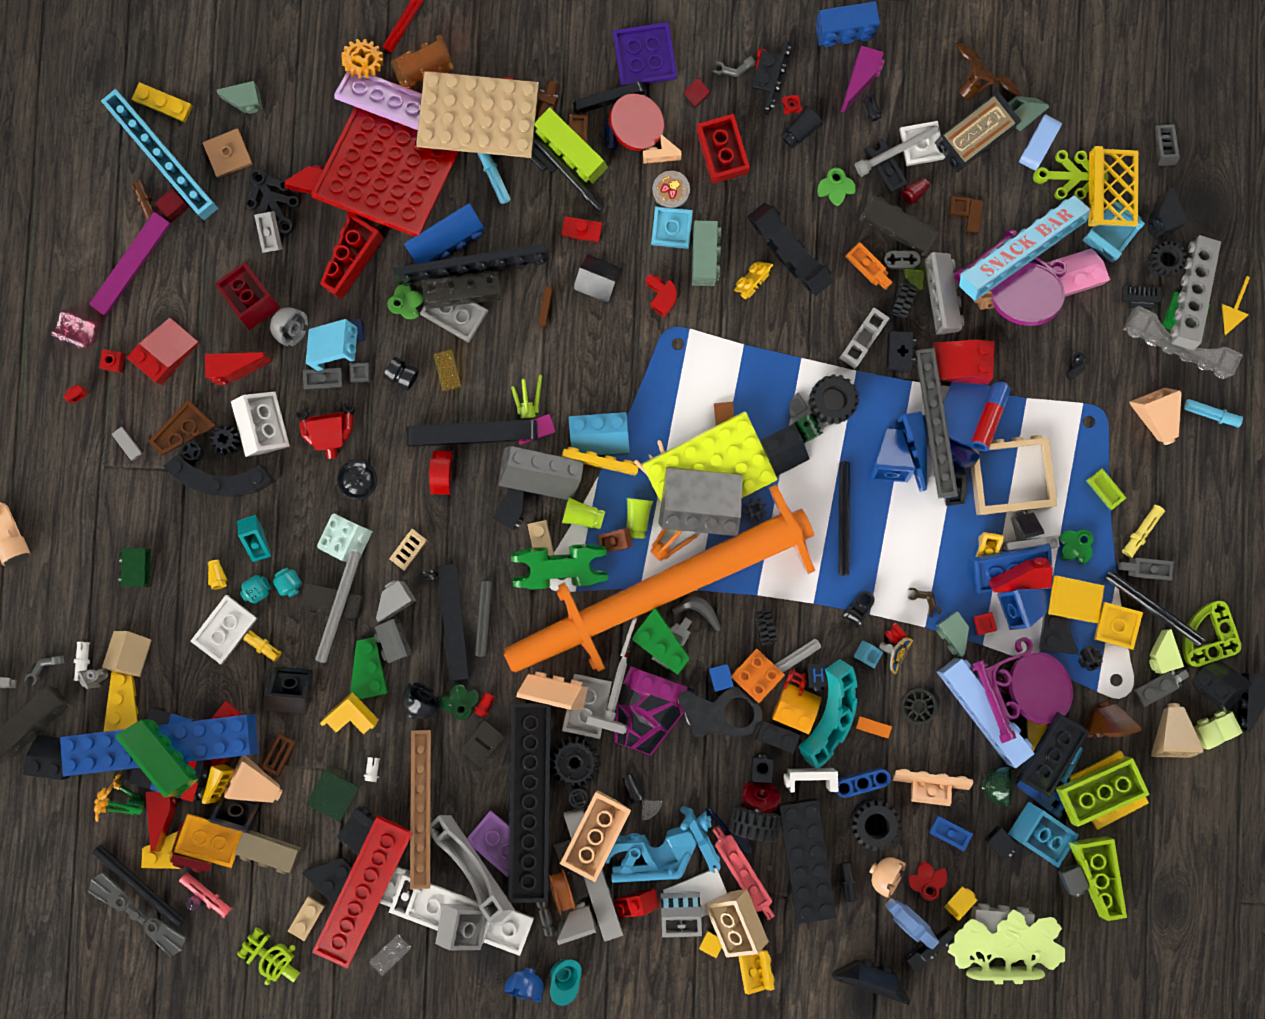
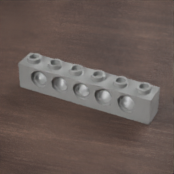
M1199 235L1188 246L1189 257L1184 267L1186 273L1181 280L1183 288L1177 299L1179 308H1177L1174 314L1176 323L1171 330V336H1173L1171 344L1194 350L1202 343L1221 241Z

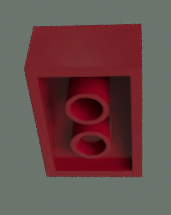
M245 262L214 284L249 330L280 309L279 305Z

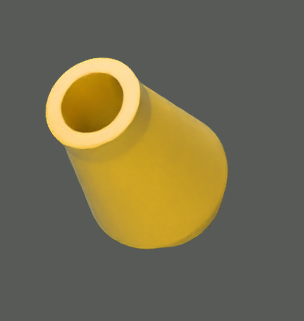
M209 561L208 585L213 590L226 587L228 580L220 565V561Z

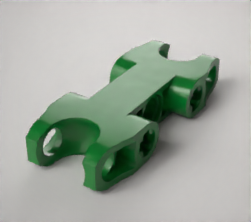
M577 544L569 547L570 554L548 556V548L533 547L511 553V562L525 563L530 567L528 574L513 578V587L532 590L545 589L550 587V579L571 578L573 586H590L607 581V571L593 570L589 566L592 559L607 555L606 547Z

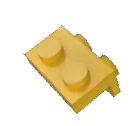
M761 950L758 954L738 956L745 994H752L765 989L770 991L775 989V979L770 966L771 957L767 950Z

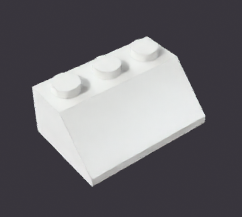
M275 392L242 395L231 401L246 457L261 455L290 446Z

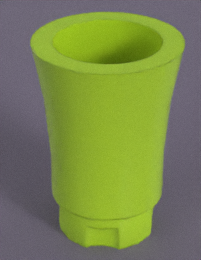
M569 497L562 523L600 529L605 511L598 510L596 507L580 503Z
M627 498L626 528L630 529L631 538L645 539V531H647L653 501Z

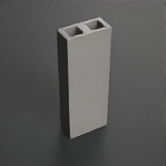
M123 427L112 433V436L131 461H134L143 454Z

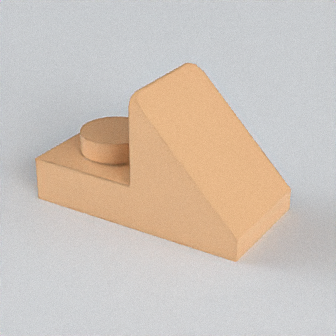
M660 135L661 149L650 147L643 151V163L681 160L682 155L681 150L663 135Z

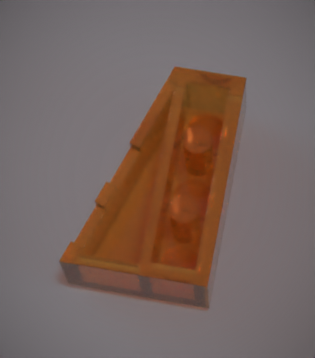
M442 35L437 36V41L430 45L427 43L422 44V49L414 53L409 51L391 61L400 86L409 88L414 86L416 82L424 81L425 71L448 73L454 68Z

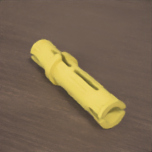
M1158 505L1153 506L1137 531L1131 534L1130 541L1122 550L1123 554L1133 558L1139 547L1145 544L1146 537L1163 513H1165L1162 507Z

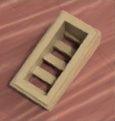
M411 529L392 554L390 560L405 571L428 540L414 529ZM414 537L416 540L420 542L419 545L415 544L410 539ZM409 543L415 548V550L412 551L410 548L406 546V544ZM402 549H405L411 556L407 557L401 552ZM398 554L406 560L405 564L396 558Z

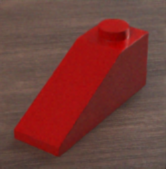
M1037 557L1026 560L990 579L988 584L994 593L1051 588L1053 567L1047 558Z
M151 791L146 792L150 851L159 852L162 849L174 817L178 797L164 798L160 792Z

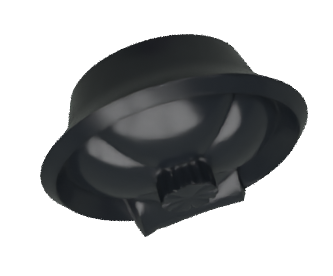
M350 459L339 470L337 485L345 497L352 500H362L374 492L377 486V474L367 460Z

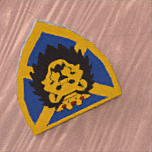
M906 637L902 639L895 647L885 642L880 644L879 649L891 654L890 670L892 673H897L913 642L911 638Z

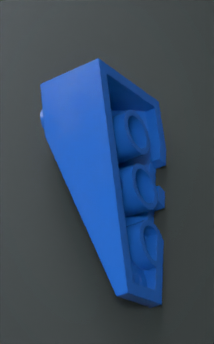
M919 411L903 415L896 422L899 430L903 431L915 466L914 477L919 492L927 490V424L925 415H922V412Z

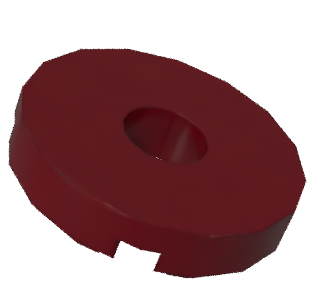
M751 781L745 785L742 791L744 805L750 810L763 813L775 811L780 804L781 797L779 790L771 783Z

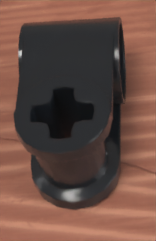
M860 591L848 605L842 618H847L855 624V627L859 628L875 602L874 595L868 591ZM864 594L870 597V601L866 605L860 602V598Z

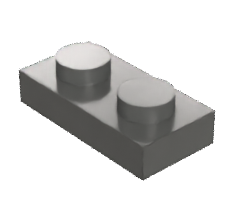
M329 368L320 371L315 369L303 370L304 390L343 388L342 368Z

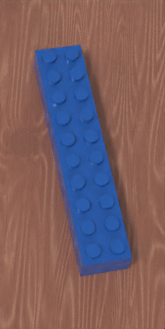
M255 714L158 725V730L162 735L170 739L171 746L183 755L184 762L259 754ZM123 730L60 737L63 776L140 767L115 737Z

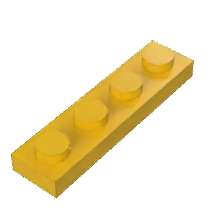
M573 447L563 449L561 456L582 461L586 465L634 476L638 473L639 468L635 465L634 461L624 460V462L616 461V458L613 456L598 457V454L595 452L587 451L585 454Z

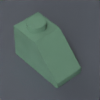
M254 81L217 90L218 95L224 101L244 113L252 114L256 113L259 109H263L259 89Z

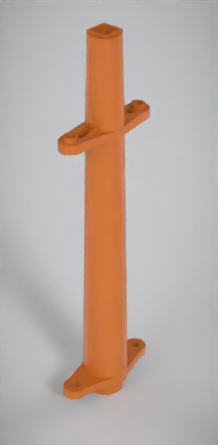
M774 485L769 487L779 515L579 611L566 583L558 585L559 589L556 592L560 601L564 600L566 603L568 617L504 648V656L511 671L518 672L581 644L591 656L589 662L592 669H597L599 672L605 669V666L592 636L791 547H795L808 574L815 572L805 540L815 535L805 512L801 508L792 513L785 503L778 486Z

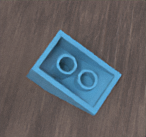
M1030 802L1027 803L1008 833L1009 836L1058 868L1071 849L1068 842L1076 841L1079 836Z

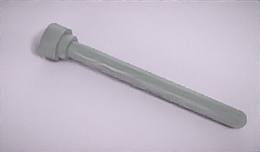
M934 126L870 160L866 159L856 162L855 167L861 177L868 174L871 167L937 134L939 127Z

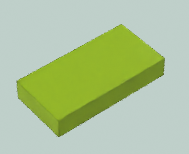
M1103 468L1086 480L1109 510H1113L1126 499V496Z

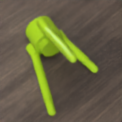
M542 375L538 377L534 406L533 402H528L525 379H522L524 403H521V405L515 387H511L517 412L521 419L536 418L535 413H539L538 404Z

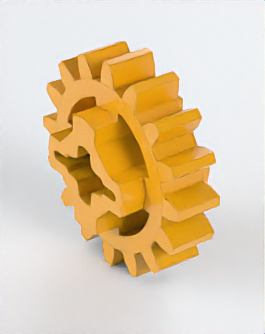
M356 39L355 44L350 41L349 47L344 46L342 65L345 66L346 72L351 71L352 77L358 74L359 79H361L362 75H365L366 79H368L369 74L375 76L376 71L380 72L383 65V53L379 52V46L374 47L373 41L368 44L366 39L363 42Z

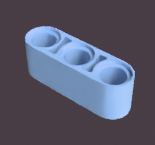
M1045 114L1023 152L1019 163L1036 171L1062 123Z

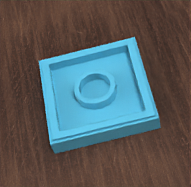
M655 206L651 245L689 249L693 210Z

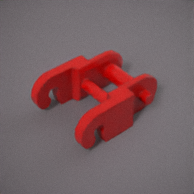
M793 668L792 671H789L791 674L787 676L783 688L786 689L787 684L793 681L799 684L800 690L798 695L801 696L806 684V673L802 675L795 672V668ZM793 675L801 678V681L793 679Z

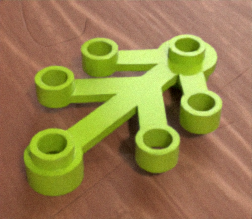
M1060 150L1055 155V159L1058 163H1062L1069 172L1048 171V169L1040 167L1033 173V180L1038 184H1043L1048 179L1070 180L1063 187L1055 191L1054 196L1057 200H1063L1067 193L1081 180L1088 182L1083 188H1078L1073 196L1075 195L1079 200H1083L1086 197V193L1089 192V160L1084 151H1078L1074 156V160L1076 163L1082 164L1088 172H1081L1068 159V153L1065 150ZM1059 154H1063L1065 158L1060 159ZM1079 154L1083 156V160L1078 158ZM1044 172L1045 177H1041L1039 173ZM1106 172V173L1104 174V179H1105L1106 181H1108V177H1109V176H1108V173ZM1058 191H1062L1064 196H1059ZM1077 192H1081L1083 197H1078Z

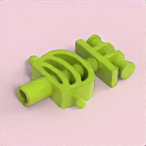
M255 927L253 934L247 937L249 942H243V947L237 952V955L245 959L248 952H250L252 955L247 960V964L252 963L257 954L262 957L259 963V972L267 978L265 985H270L271 980L277 981L281 975H284L294 983L300 975V972L290 965L294 958L291 952L295 950V946L291 945L288 949L283 944H276L266 951L263 946L270 938V935L267 934L262 941L258 940L264 932ZM273 950H280L275 956L270 953ZM281 955L285 956L282 960L278 959ZM265 960L269 962L267 968H265Z

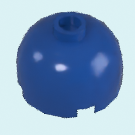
M524 968V971H516L508 977L504 992L524 1000L531 997L533 1002H541L544 984L541 978L535 975V970Z

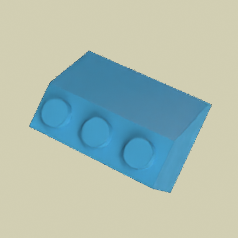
M626 412L569 416L571 447L579 449V452L586 454L587 451H591L598 455L630 453Z

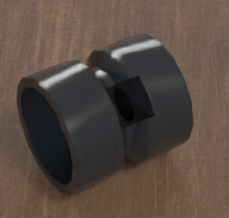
M394 357L386 368L384 379L391 383L398 382L399 387L409 391L418 377L419 369L410 364L406 366L405 361Z

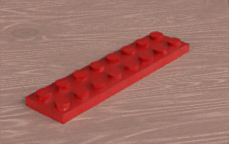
M377 815L312 953L348 969L413 832Z

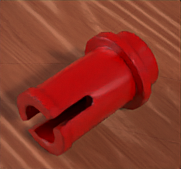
M484 692L478 706L474 707V713L484 718L485 715H488L487 711L496 697Z

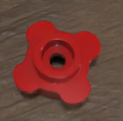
M799 95L782 98L786 115H790L793 112H801L802 107L800 106Z

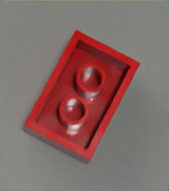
M734 114L697 124L696 132L712 184L749 174L750 166Z

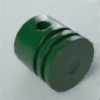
M813 413L793 423L804 440V444L823 434V431H820L821 427H818L819 423ZM804 423H808L809 426L805 427Z

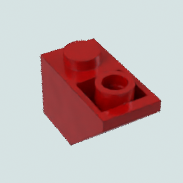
M655 888L640 890L613 899L618 918L643 916L660 908Z

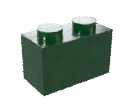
M122 548L119 556V561L122 564L121 571L119 572L121 587H150L151 549Z

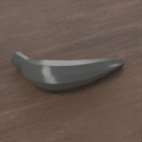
M697 596L687 597L681 604L672 608L674 615L686 610H695L717 632L721 630L713 608L703 598Z

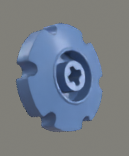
M892 897L887 901L885 906L894 916L893 920L917 942L921 940L926 944L925 946L931 949L936 947L939 943L938 939L931 930V927L908 905Z

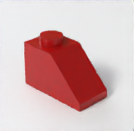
M318 165L306 167L285 181V188L311 194L324 168Z

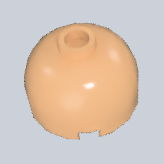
M886 857L878 864L874 863L870 873L873 874L871 881L875 890L889 899L902 878L899 872L900 870H905L906 863L893 857Z

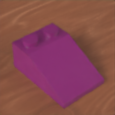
M861 46L841 112L844 113L873 83L875 77H879L885 62L882 59L883 52Z

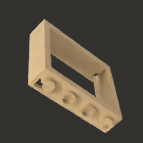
M1042 435L1030 436L1031 439L1023 440V437L1011 438L1012 441L1004 442V439L992 440L993 443L989 450L1041 445L1047 500L985 506L979 450L968 447L976 516L1057 506L1049 437L1042 438Z

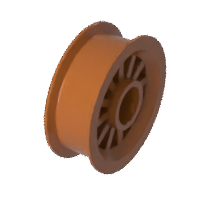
M563 868L559 873L553 875L548 873L549 884L559 914L561 915L562 911L571 908L575 911L574 900Z

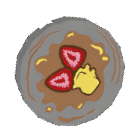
M676 171L661 173L654 180L652 187L654 199L661 207L677 208L684 205L690 194V185L687 178Z

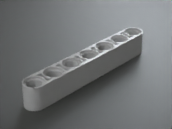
M583 807L564 812L571 839H573L585 815ZM602 868L596 882L584 877L603 939L606 942L624 935Z

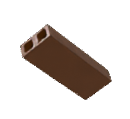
M970 200L966 233H979L983 207L982 200Z

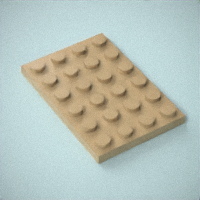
M425 71L417 147L531 158L539 82Z

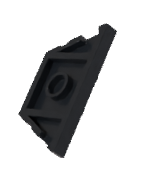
M342 857L307 869L302 874L335 905L353 866Z

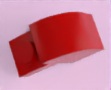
M649 274L645 279V284L658 293L650 303V307L666 318L675 306L676 288L671 280L664 285V281L657 275L653 277Z
M433 450L429 470L431 494L450 495L452 451Z

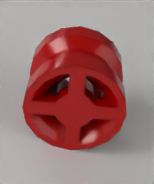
M894 623L890 630L884 632L895 645L908 637L897 623Z

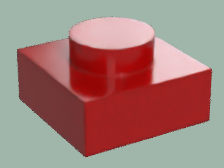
M74 385L67 390L63 397L68 403L75 404L87 396L89 392L83 386Z
M993 612L972 617L978 636L997 631Z

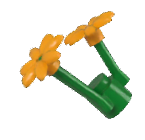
M122 772L116 775L106 793V788L97 793L98 799L94 801L96 804L94 807L96 821L100 817V812L106 813V811L128 813L131 815L141 814L145 800L140 799V794H136L122 786V783L118 781ZM112 788L124 791L133 798H128L127 803L124 804L110 801L106 797ZM107 805L117 806L121 808L107 807Z

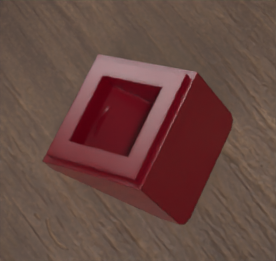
M697 78L683 92L694 107L710 96V91L700 78Z

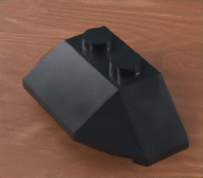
M857 959L832 973V977L836 981L907 1005L910 1003L899 978L893 971V968L882 965V967L874 965L875 962L863 959L861 961Z

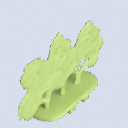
M1014 909L1008 914L1007 920H1002L997 925V932L993 934L987 930L983 923L970 919L963 929L955 934V942L949 946L948 953L955 956V964L959 968L965 969L973 962L981 966L967 970L966 975L976 980H993L995 984H1003V980H1013L1015 984H1023V980L1041 979L1045 977V972L1033 967L1036 963H1041L1046 968L1054 970L1060 962H1065V948L1053 941L1062 930L1057 920L1052 917L1042 918L1029 927L1026 925L1025 916ZM976 952H981L984 955V962L983 959H978ZM991 954L992 956H991V958L988 960V959H987V956ZM972 955L975 960H971L970 956ZM1032 955H1035V960L1031 961ZM994 958H1003L1006 961V967H989V963ZM1019 960H1024L1026 966H1011L1012 963Z

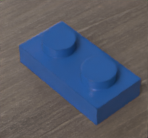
M938 815L928 832L962 851H965L973 835Z

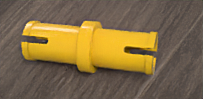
M251 630L243 639L256 648V652L259 654L263 653L273 662H276L282 654L281 651L270 645L267 639L263 640Z

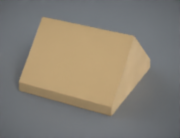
M114 631L102 668L141 677L152 640L129 631Z

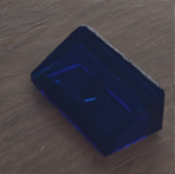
M949 439L952 459L963 468L974 467L980 455L971 447Z

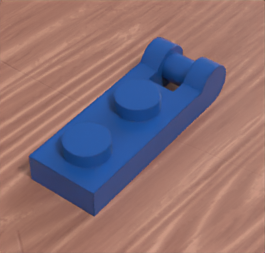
M1020 780L1015 783L1017 787L1058 819L1061 818L1065 808L1057 792L1054 791L1051 797H1048ZM1054 800L1059 802L1056 808L1051 806Z

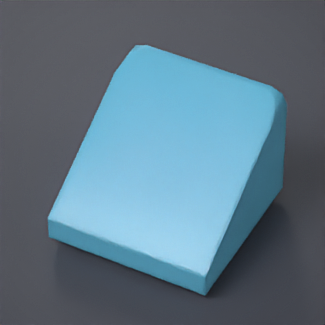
M862 641L854 658L875 668L883 651L870 643Z

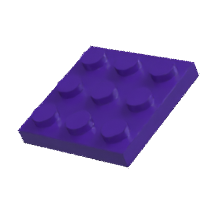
M669 22L613 30L621 87L636 82L649 84L677 79Z

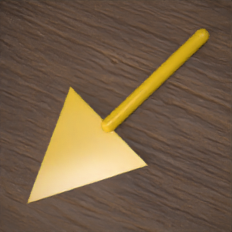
M1249 276L1245 278L1235 307L1231 308L1222 304L1225 335L1249 315L1238 310L1250 279Z

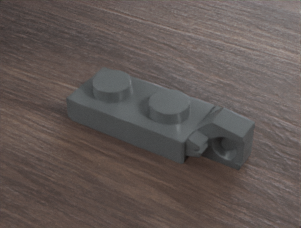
M1129 558V563L1118 562L1117 570L1128 571V576L1167 581L1173 580L1174 561Z
M1182 669L1176 673L1172 670L1160 674L1135 688L1134 691L1143 707H1146L1179 689L1178 687L1182 686L1181 681L1190 676L1186 670Z

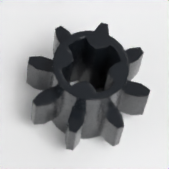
M751 497L750 504L744 503V506L747 507V511L744 514L751 515L749 520H752L753 517H757L760 520V514H766L763 511V507L767 504H761L760 497L757 501H754ZM757 504L760 512L753 514L750 506Z
M1085 647L1080 651V655H1078V662L1081 668L1086 667L1089 671L1098 669L1103 662V655L1100 649L1095 650L1094 647Z

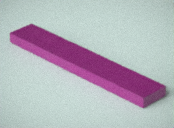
M157 212L151 215L89 305L104 316L108 315L170 227L171 223Z

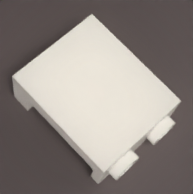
M834 768L787 769V774H784V785H786L790 792H795L796 780H826V788L830 792H838V772Z

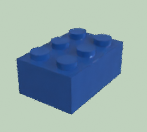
M876 1L819 10L815 23L819 46L830 47L840 42L849 44L859 39L868 41L875 37L880 24Z

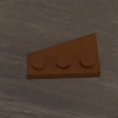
M187 400L148 442L162 455H165L217 426L190 400Z

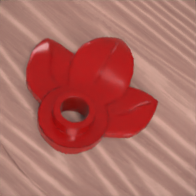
M925 861L919 865L917 875L909 876L911 888L914 891L920 892V895L927 901L935 900L939 896V889L943 888L947 882L946 869L942 868L934 872L931 865ZM928 887H932V893L930 894L926 893Z

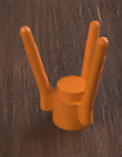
M662 529L657 539L651 545L653 548L650 552L659 561H662L664 558L667 560L673 553L697 538V535H693L670 550L668 546L683 531L678 530L666 543L661 542L659 544L667 530Z

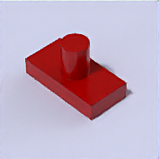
M565 216L561 235L563 237L599 243L602 223Z

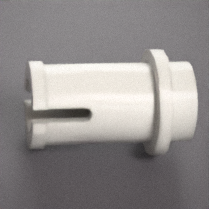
M367 757L366 774H364L365 781L376 782L377 778H379L377 774L380 758H374V765L372 766L373 758Z

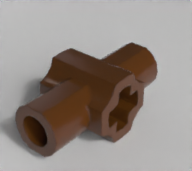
M547 81L545 90H540L538 93L537 119L549 107L553 111L556 109L559 98L556 93L559 84Z

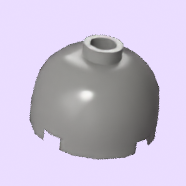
M291 307L282 308L271 319V334L279 343L285 346H295L306 333L303 329L305 325L308 326V319L306 314L298 309Z

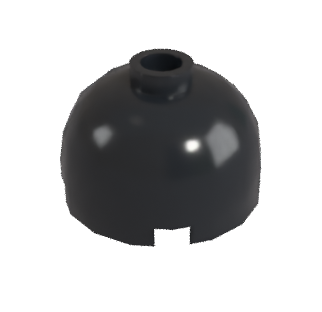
M415 682L413 685L411 683L408 684L402 695L401 703L410 718L427 719L437 712L442 703L439 696L435 697L431 694L434 690L430 687Z

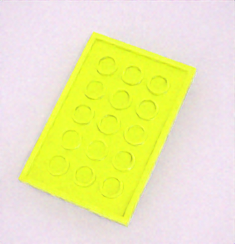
M745 411L642 463L660 502L662 500L666 467L742 475L741 498L778 480Z

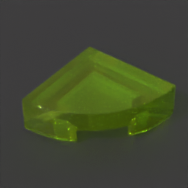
M905 269L904 275L908 283L916 285L917 290L922 291L924 270Z

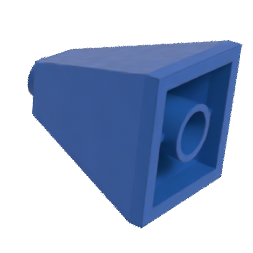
M890 426L884 433L870 474V480L908 483L915 471V466L903 431L899 430V427Z
M1052 588L1014 590L998 593L997 596L1009 630L1030 628L1049 610Z

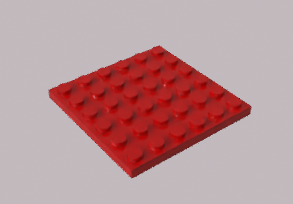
M354 107L311 195L314 199L414 237L419 236L430 217L460 151L417 147L418 130Z

